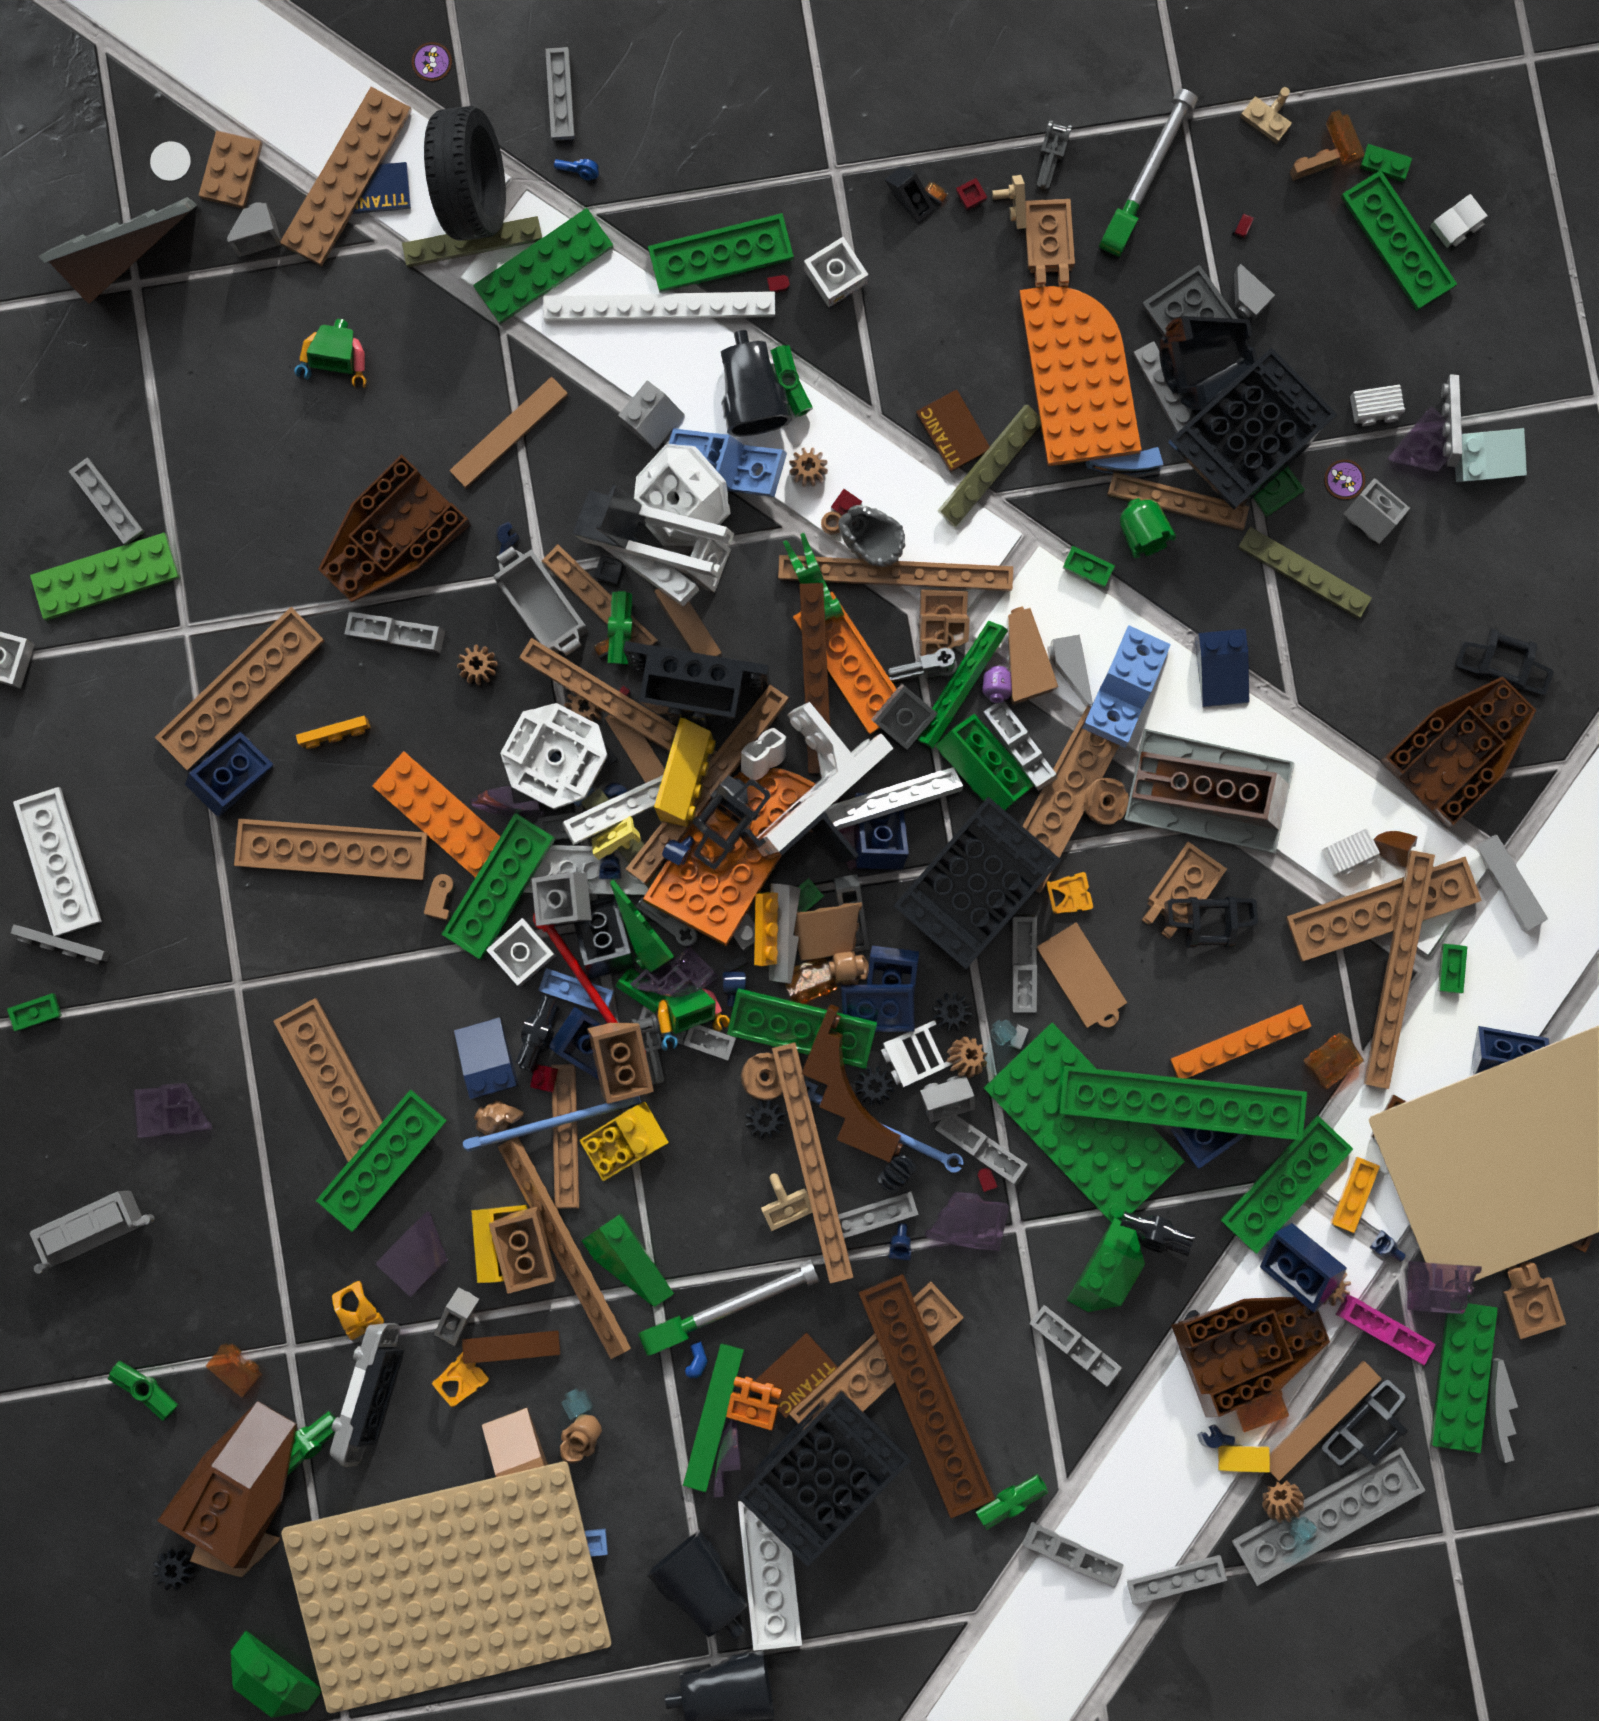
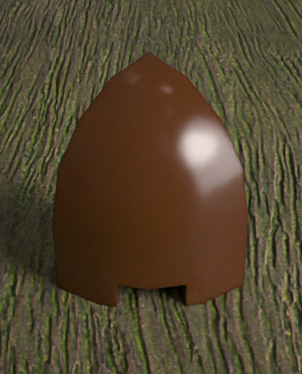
M1395 830L1380 833L1373 840L1380 852V856L1393 864L1406 868L1409 850L1416 847L1418 836Z

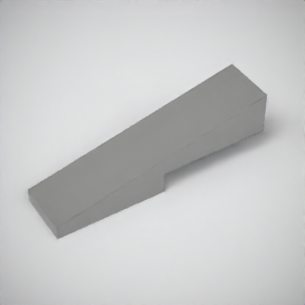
M349 612L344 634L441 654L445 630L437 626Z
M1494 835L1476 845L1475 847L1496 887L1501 889L1521 929L1529 931L1548 920L1549 918L1498 835Z
M771 883V892L778 893L779 906L777 917V964L769 965V981L790 984L792 982L799 939L793 933L801 888Z
M1014 914L1012 916V1012H1037V916L1035 914Z
M957 1115L942 1119L935 1128L936 1131L1015 1186H1017L1030 1167L1027 1163Z

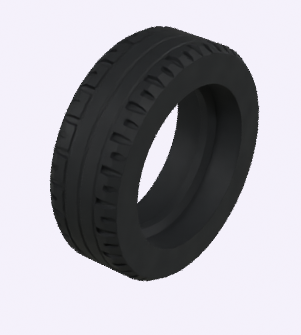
M475 106L436 111L427 123L424 137L425 176L436 218L443 231L457 241L492 237L500 230L506 209L504 166L493 126L486 114Z

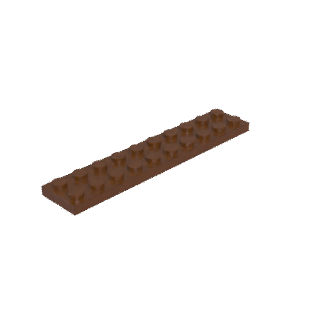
M901 1274L858 1292L950 1518L995 1500L904 1275Z

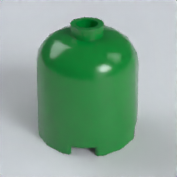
M1134 499L1127 504L1128 507L1120 516V527L1134 558H1139L1141 553H1145L1146 556L1155 554L1167 547L1166 542L1168 540H1176L1175 532L1164 511L1153 500Z

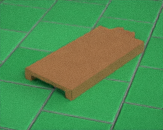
M1077 922L1037 946L1038 953L1086 1028L1096 1022L1102 1027H1111L1117 1023L1119 1019L1117 1009L1125 1005L1127 1001ZM1107 1015H1112V1017L1109 1020L1104 1021V1018Z

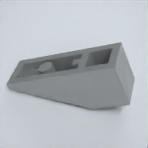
M1080 634L1052 639L1050 646H1047L1049 660H1053L1056 669L1084 706L1091 707L1093 700Z

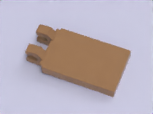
M1071 200L1025 201L1027 263L1030 273H1035V288L1045 287L1046 272H1058V287L1068 288L1069 271H1072V268L1075 266Z
M1187 842L1147 899L1149 901L1147 904L1151 907L1142 918V921L1150 925L1159 913L1165 916L1164 903L1169 899H1188V897L1207 899L1227 868L1190 842ZM1173 904V920L1175 922L1188 923L1187 904ZM1166 925L1161 934L1170 939L1178 928H1170Z

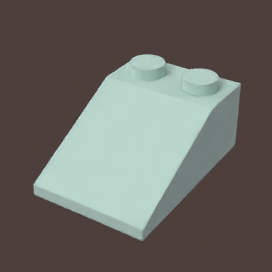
M1524 428L1462 434V456L1457 467H1455L1456 482L1527 475Z

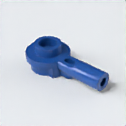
M556 159L554 162V168L577 172L584 180H594L599 175L598 164L590 159H580L573 163Z

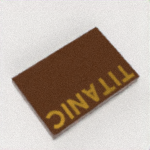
M957 389L916 411L919 420L950 473L984 455L989 449L988 442Z
M806 1332L754 1382L764 1385L770 1383L775 1388L782 1390L781 1398L771 1397L770 1402L779 1405V1412L787 1418L790 1415L789 1413L827 1379L838 1366Z

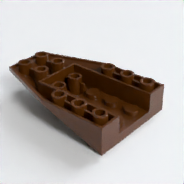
M401 454L350 505L318 570L346 598L354 602L418 570L471 526V523L452 503H449Z
M1502 676L1434 709L1380 762L1446 828L1451 827L1504 776L1536 709Z
M1296 1297L1244 1298L1171 1325L1206 1418L1221 1417L1280 1391L1330 1343L1319 1311L1312 1312Z
M257 1401L205 1453L157 1521L230 1567L246 1569L282 1502L297 1423Z

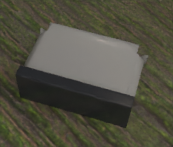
M1018 1025L1014 1030L1010 1040L1011 1045L1009 1046L1023 1051L1031 1030Z

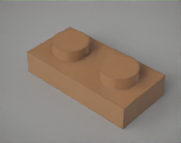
M1325 149L1318 152L1315 157L1309 159L1308 157H1303L1295 161L1290 171L1293 181L1335 166L1340 159L1338 149L1332 151Z

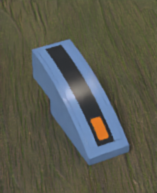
M1158 447L1142 451L1140 454L1086 461V466L1089 469L1124 475L1161 471L1164 465Z

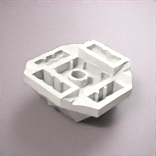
M665 445L636 476L634 499L641 505L720 525L730 515L726 481L695 446ZM675 492L679 495V502L675 498ZM650 523L645 525L663 546H695L697 541L692 535Z
M557 703L523 711L500 753L511 787L554 810L586 798L608 757L599 725ZM554 752H561L562 758L556 763L550 761V757Z

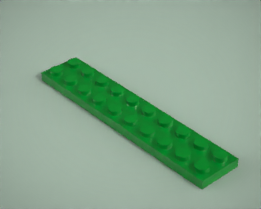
M1064 1065L1059 1114L1303 1140L1307 1092Z

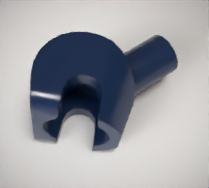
M509 522L500 525L496 531L497 539L502 543L500 554L519 539L516 533L508 536V531L513 528Z
M616 782L608 784L603 791L609 798L615 794L617 797L628 792L624 786Z
M687 836L682 843L675 839L669 841L664 847L662 856L677 865H684L691 851L690 847L695 843L694 838Z
M615 851L601 859L599 879L622 878L620 859L615 856Z
M723 972L724 994H728L727 1006L733 1007L738 988L745 990L744 972Z
M898 1224L897 1235H894L890 1242L889 1258L911 1260V1239L907 1237V1224Z
M1384 1230L1380 1231L1370 1246V1250L1385 1258L1392 1256L1399 1262L1403 1261L1406 1256L1405 1253L1397 1248L1396 1241Z
M1216 1424L1208 1426L1211 1432L1210 1436L1202 1431L1197 1434L1199 1442L1209 1448H1218L1222 1444L1233 1446L1235 1443V1437L1223 1434Z

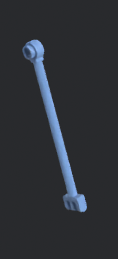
M805 1080L806 1086L809 1087L808 1095L810 1102L812 1101L820 1105L823 1096L816 1093L818 1085ZM884 1125L891 1131L901 1135L899 1143L944 1163L948 1171L957 1172L962 1169L959 1166L951 1167L949 1165V1161L952 1158L957 1159L958 1164L963 1165V1159L960 1155L956 1153L945 1154Z
M640 1096L609 1104L605 1103L483 1137L469 1138L464 1140L463 1147L465 1151L470 1152L481 1149V1147L612 1111L632 1108L641 1104Z

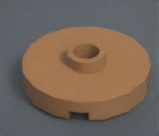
M1113 778L1095 780L1088 787L1084 796V807L1089 818L1098 824L1111 825L1117 820H1121L1127 811L1129 801L1128 793L1124 789L1125 786Z
M760 1053L747 1060L741 1072V1081L745 1091L754 1099L761 1101L772 1100L781 1095L783 1091L774 1054ZM762 1073L767 1075L766 1081L761 1080L760 1076Z

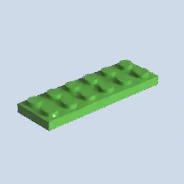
M165 533L30 575L41 614L45 621L180 578Z

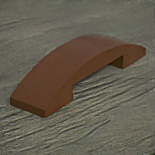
M559 1331L462 1339L463 1362L468 1364L560 1355Z

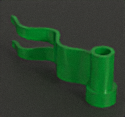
M805 533L800 534L808 569H805L787 540L783 541L800 584L823 583L825 620L843 616L844 613L838 599H832Z

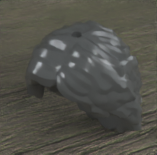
M856 505L851 507L848 513L840 517L838 521L839 533L851 552L867 563L877 567H888V565L891 566L897 562L899 557L903 555V549L906 547L903 525L881 510L866 505Z

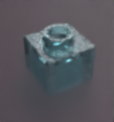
M578 1388L571 1390L565 1394L566 1399L561 1402L570 1420L593 1407L585 1389L581 1391Z

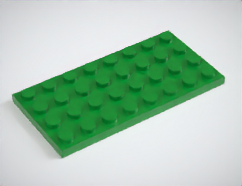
M1051 1023L983 1089L1110 1222H1112L1114 1217L1122 1221L1125 1211L1132 1213L1185 1161L1149 1123L1059 1114L1064 1065L1096 1068Z

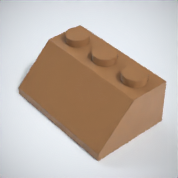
M608 1023L588 1028L601 1092L607 1104L654 1092L639 1023Z
M538 1206L514 1212L489 1223L507 1293L555 1281L556 1272Z

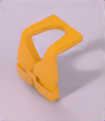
M1085 872L1074 874L1073 877L1068 876L1057 881L1047 882L1053 914L1077 912V910L1081 909L1084 911L1093 908L1091 894L1087 891L1089 885ZM1052 889L1065 894V898L1057 907L1055 906Z
M360 1281L332 1295L334 1311L350 1340L364 1335L369 1325L384 1323L383 1317L379 1312H376V1308L364 1296ZM350 1291H353L358 1298L356 1312L346 1311L341 1308L342 1297Z
M463 1352L456 1358L455 1362H452L432 1382L435 1389L451 1407H455L464 1398L475 1392L479 1386L482 1387L489 1381V1377L480 1367H476V1363L464 1364ZM443 1382H459L458 1392L455 1397H449L442 1389Z

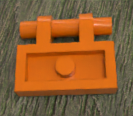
M736 1376L734 1386L740 1387L742 1390L741 1394L734 1391L731 1394L726 1417L773 1430L779 1405L771 1403L770 1399L771 1397L780 1399L782 1390L775 1388L770 1383L764 1385L754 1382L753 1378L745 1377L744 1379ZM750 1391L762 1394V1399L750 1397Z

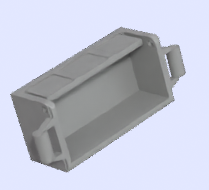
M511 546L498 555L500 571L493 578L536 640L556 653L564 652L566 656L580 647L579 638L585 635L588 630L532 549L522 554ZM518 554V559L505 568L502 566L503 563Z
M117 1191L30 1231V1236L42 1263L34 1266V1271L38 1274L47 1272L50 1267L70 1260L142 1227L144 1224H152L155 1218L152 1214L141 1215L131 1191Z

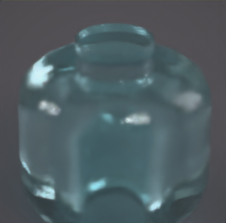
M1009 1020L996 1021L992 1025L994 1028L990 1031V1035L1000 1046L1017 1035V1030Z
M1307 1517L1295 1518L1290 1523L1292 1528L1289 1533L1301 1545H1304L1317 1531V1527Z

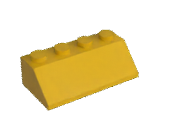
M680 718L654 808L660 821L688 827L689 821H693L695 817L696 807H694L696 798L701 796L703 786L700 783L702 776L707 775L709 768L707 758L714 751L715 740H713L711 731L685 718Z

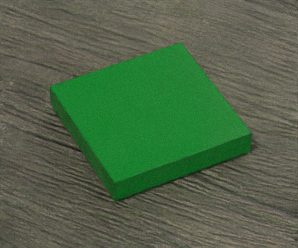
M1287 467L1261 490L1253 500L1263 514L1268 517L1303 493L1305 489L1289 467Z

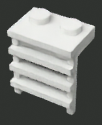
M935 1020L916 1028L915 1032H907L883 1043L884 1049L881 1052L886 1063L891 1062L894 1068L891 1074L897 1085L901 1083L902 1087H905L952 1065V1063L943 1062L928 1028L936 1025ZM921 1031H924L939 1066L932 1069L915 1035ZM908 1037H911L926 1069V1072L919 1075L902 1041Z

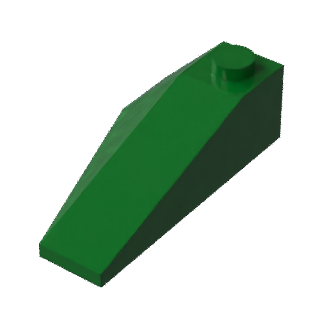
M611 879L609 882L634 952L638 956L634 960L642 970L648 968L651 972L672 959L674 955L615 880Z
M622 1213L581 1240L594 1261L653 1307L674 1294Z

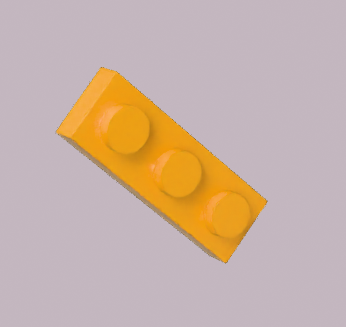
M361 716L297 734L296 738L300 746L312 749L320 746L319 742L326 740L330 743L342 740L344 735L358 736L364 734L365 729L370 728L368 718Z
M758 893L755 897L754 965L757 966L777 964L778 893Z
M1360 1157L1355 1158L1330 1224L1352 1233L1355 1232L1380 1168L1379 1165Z

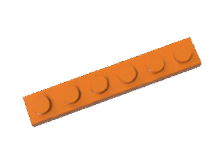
M1299 1005L1171 1058L1170 1061L1177 1078H1189L1311 1027L1303 1005Z

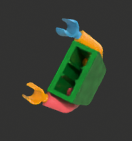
M336 319L334 326L321 325L317 332H314L304 340L299 359L301 364L297 365L294 370L296 376L300 377L301 370L305 369L304 379H309L311 377V370L307 367L308 365L311 368L353 374V371H356V375L352 378L353 386L356 388V380L362 378L363 388L366 387L367 380L363 376V371H365V353L360 341L354 338V331L348 329V323L345 320Z
M671 979L665 983L662 1001L658 1006V1022L661 1033H664L665 1037L661 1043L664 1051L667 1050L666 1041L672 1042L673 1049L677 1046V1039L671 1035V1031L677 1034L713 1019L715 1020L712 1026L715 1031L719 1032L722 1030L719 1021L723 1023L725 1028L729 1025L730 1020L726 1015H721L722 1009L712 991L699 987L694 981H688L679 985L675 979Z

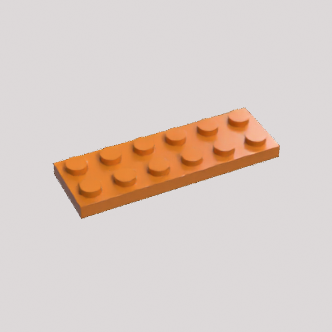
M831 592L832 599H835L836 596ZM841 606L844 613L843 616L825 620L827 671L870 735L880 729L871 719L896 691V688ZM801 612L793 616V619L802 632Z
M403 751L373 784V787L476 878L500 836Z

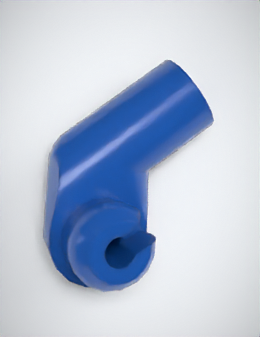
M701 1342L690 1345L694 1359L691 1365L685 1369L688 1378L700 1377L707 1365V1357Z

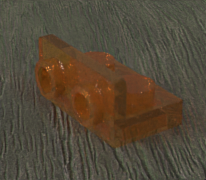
M1340 110L1332 112L1326 125L1334 145L1338 149L1342 164L1344 165L1362 158L1364 151L1349 115L1345 114L1342 116Z
M825 957L812 959L795 966L791 984L785 983L791 1001L800 1004H806L813 998L828 995L837 989L834 977L829 974V966Z
M1342 1033L1332 1036L1327 1043L1319 1049L1312 1051L1304 1059V1063L1312 1069L1325 1089L1330 1088L1364 1061L1352 1040Z
M222 1344L218 1348V1352L206 1364V1367L235 1393L243 1397L260 1378L262 1373L258 1371L259 1366L250 1359L245 1360L240 1355L242 1353L241 1350L234 1344Z
M1282 1390L1235 1410L1244 1433L1289 1417L1282 1397Z

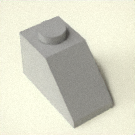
M1240 264L1234 273L1235 307L1238 308L1237 311L1243 318H1249L1253 322L1271 303L1275 294L1244 266Z
M458 1287L445 1307L434 1335L455 1346L469 1322L479 1298Z

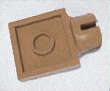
M1532 1262L1520 1263V1268H1517L1516 1265L1510 1267L1508 1275L1511 1281V1288L1503 1293L1517 1337L1523 1339L1566 1325L1552 1279L1549 1277L1542 1279L1536 1264Z

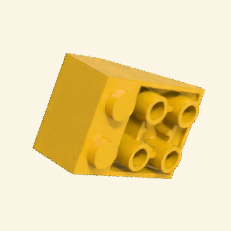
M646 1102L629 1109L579 1140L602 1181L669 1143Z

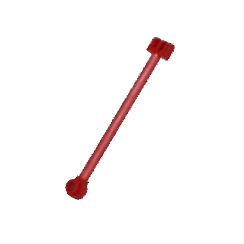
M534 913V915H533V922H534V924H535V926H536V919H535V913ZM555 924L536 926L548 934L607 1024L618 1023L555 929Z

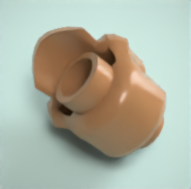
M854 951L834 954L833 962L828 963L830 976H835L836 981L843 985H858L859 980H866L868 977L869 964L863 955L856 956Z
M495 1100L493 1103L486 1105L485 1108L480 1107L474 1117V1120L477 1121L476 1129L485 1135L505 1131L510 1123H514L522 1118L524 1112L503 1104L499 1100Z
M579 1415L574 1423L562 1431L561 1440L563 1443L560 1445V1453L565 1462L577 1463L584 1456L588 1457L595 1452L597 1438L601 1434L602 1428L594 1416Z

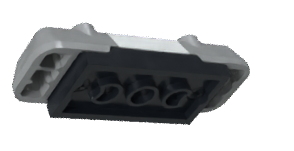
M398 1324L369 1325L361 1347L358 1346L354 1351L353 1359L357 1362L340 1418L337 1417L332 1424V1431L335 1432L330 1449V1456L341 1466H357L364 1456L366 1446L377 1444L404 1350L396 1348L400 1335V1325Z

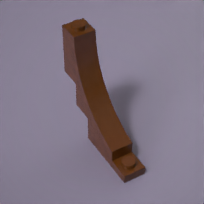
M831 1004L827 1009L801 1074L828 1085L819 1107L845 1118L837 1138L838 1141L890 1162L893 1156L897 1157L903 1145L899 1143L901 1135L879 1123L862 1106L854 1094L843 1062V1035L831 1030V1028L836 1030L841 1016L837 1015L840 1008Z

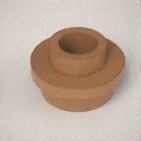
M834 511L826 513L821 519L823 531L829 535L838 534L840 532L838 521L842 516ZM834 520L837 522V525L830 527L828 522Z

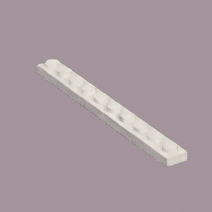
M775 292L543 296L544 321L775 317Z

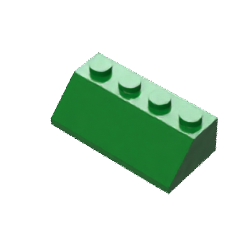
M975 714L953 728L935 746L983 801L989 797L1004 811L1034 786L1012 755Z

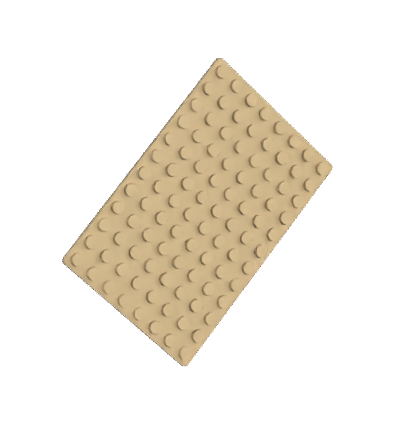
M1599 1025L1372 1115L1368 1119L1436 1290L1440 1294L1599 1232Z
M565 1461L288 1526L282 1530L281 1534L328 1713L348 1710L611 1646V1636L569 1465Z

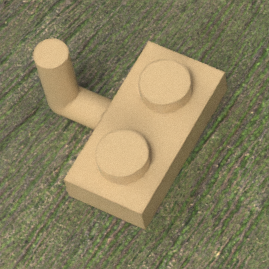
M1287 87L1282 88L1271 107L1255 96L1242 112L1240 118L1277 144L1292 124L1278 113L1285 104L1290 90Z
M1021 175L1012 176V185H1009L1008 189L992 191L993 200L1013 199V207H1010V220L1015 222L1017 229L1026 228L1025 183Z
M775 1173L770 1175L769 1179L778 1200L761 1207L771 1231L812 1213L809 1196L805 1188L787 1196L779 1176Z

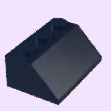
M1478 1026L1472 1057L1473 1075L1550 1045L1549 1038Z
M1293 1223L1275 1232L1260 1265L1263 1271L1312 1312H1316L1336 1290L1347 1270L1345 1265Z

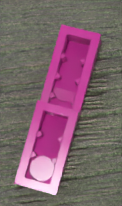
M1351 1295L1345 1296V1301L1341 1303L1335 1315L1425 1366L1436 1344Z

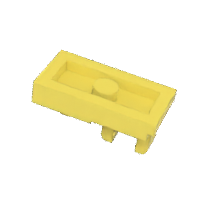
M629 816L592 838L593 855L598 860L612 854L620 846L629 849L630 840L632 839L638 843L641 841L640 833L634 828L633 818Z

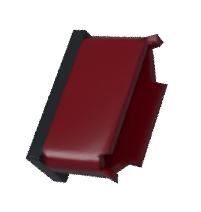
M1241 212L1232 234L1239 235L1245 239L1254 218Z

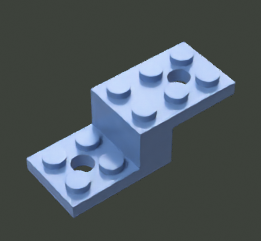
M673 428L669 444L695 446L724 478L727 484V491L775 497L787 452L783 449L744 445L727 434ZM763 466L762 473L756 476L757 469Z
M1128 625L1082 728L1126 748L1140 713L1152 692L1171 644ZM1137 651L1144 652L1146 656L1140 655ZM1107 716L1114 717L1117 722L1109 720Z

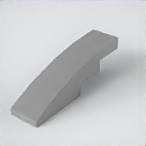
M1005 701L996 703L983 711L1004 745L1038 791L1058 779L1057 774L1045 760L1040 749L1030 738L1028 731Z
M643 1006L639 1020L655 1014L658 1022V1011L654 1013ZM701 1025L677 1034L671 1031V1035L676 1037L677 1043L725 1060L729 1059L736 1039ZM659 1026L660 1037L665 1038Z
M1043 1305L1029 1323L1107 1387L1112 1384L1123 1370L1121 1366L1047 1306Z
M1495 1358L1492 1359L1489 1383L1490 1417L1498 1458L1500 1461L1507 1463L1514 1461L1507 1436L1516 1434L1509 1410L1517 1408L1518 1405L1504 1361Z
M1034 1522L1031 1523L1022 1543L1027 1548L1044 1554L1052 1560L1115 1587L1124 1566L1123 1563Z

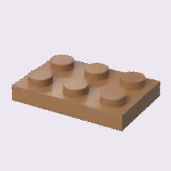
M216 130L199 197L245 209L262 149V142Z

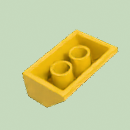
M527 1205L471 1210L477 1283L504 1281L489 1223L514 1212L525 1210Z

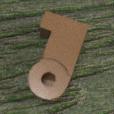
M440 874L434 878L424 910L426 916L450 921L452 912L446 910L449 896L455 890V883L450 876Z

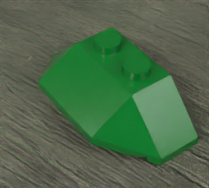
M1115 1217L1067 1298V1301L1087 1312L1121 1306L1145 1265L1136 1230L1120 1226L1121 1221Z
M248 1631L244 1632L230 1651L233 1689L271 1718L307 1711L322 1692L320 1686Z

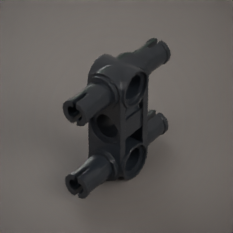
M542 995L535 1015L528 1017L520 1036L523 1045L515 1061L516 1064H519V1068L523 1070L527 1068L528 1072L533 1073L540 1053L543 1054L549 1048L548 1046L554 1035L552 1023L560 1007L555 1004V999H549L547 996Z
M1125 1211L1120 1224L1122 1227L1136 1230L1137 1237L1142 1246L1159 1253L1169 1249L1188 1257L1195 1237L1194 1234L1175 1229L1170 1220L1156 1215L1146 1216L1145 1219Z

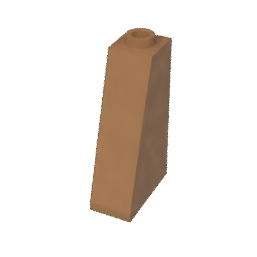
M656 589L654 592L658 603L690 651L722 657L720 649L690 602L688 601L684 606H681L660 589Z
M1024 606L1012 609L1010 611L1011 614L1006 619L1009 672H1011L1012 683L1010 699L1012 705L1056 691L1059 687L1031 607L1024 609Z

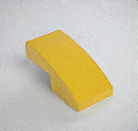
M1221 1445L1218 1447V1470L1270 1472L1269 1447Z

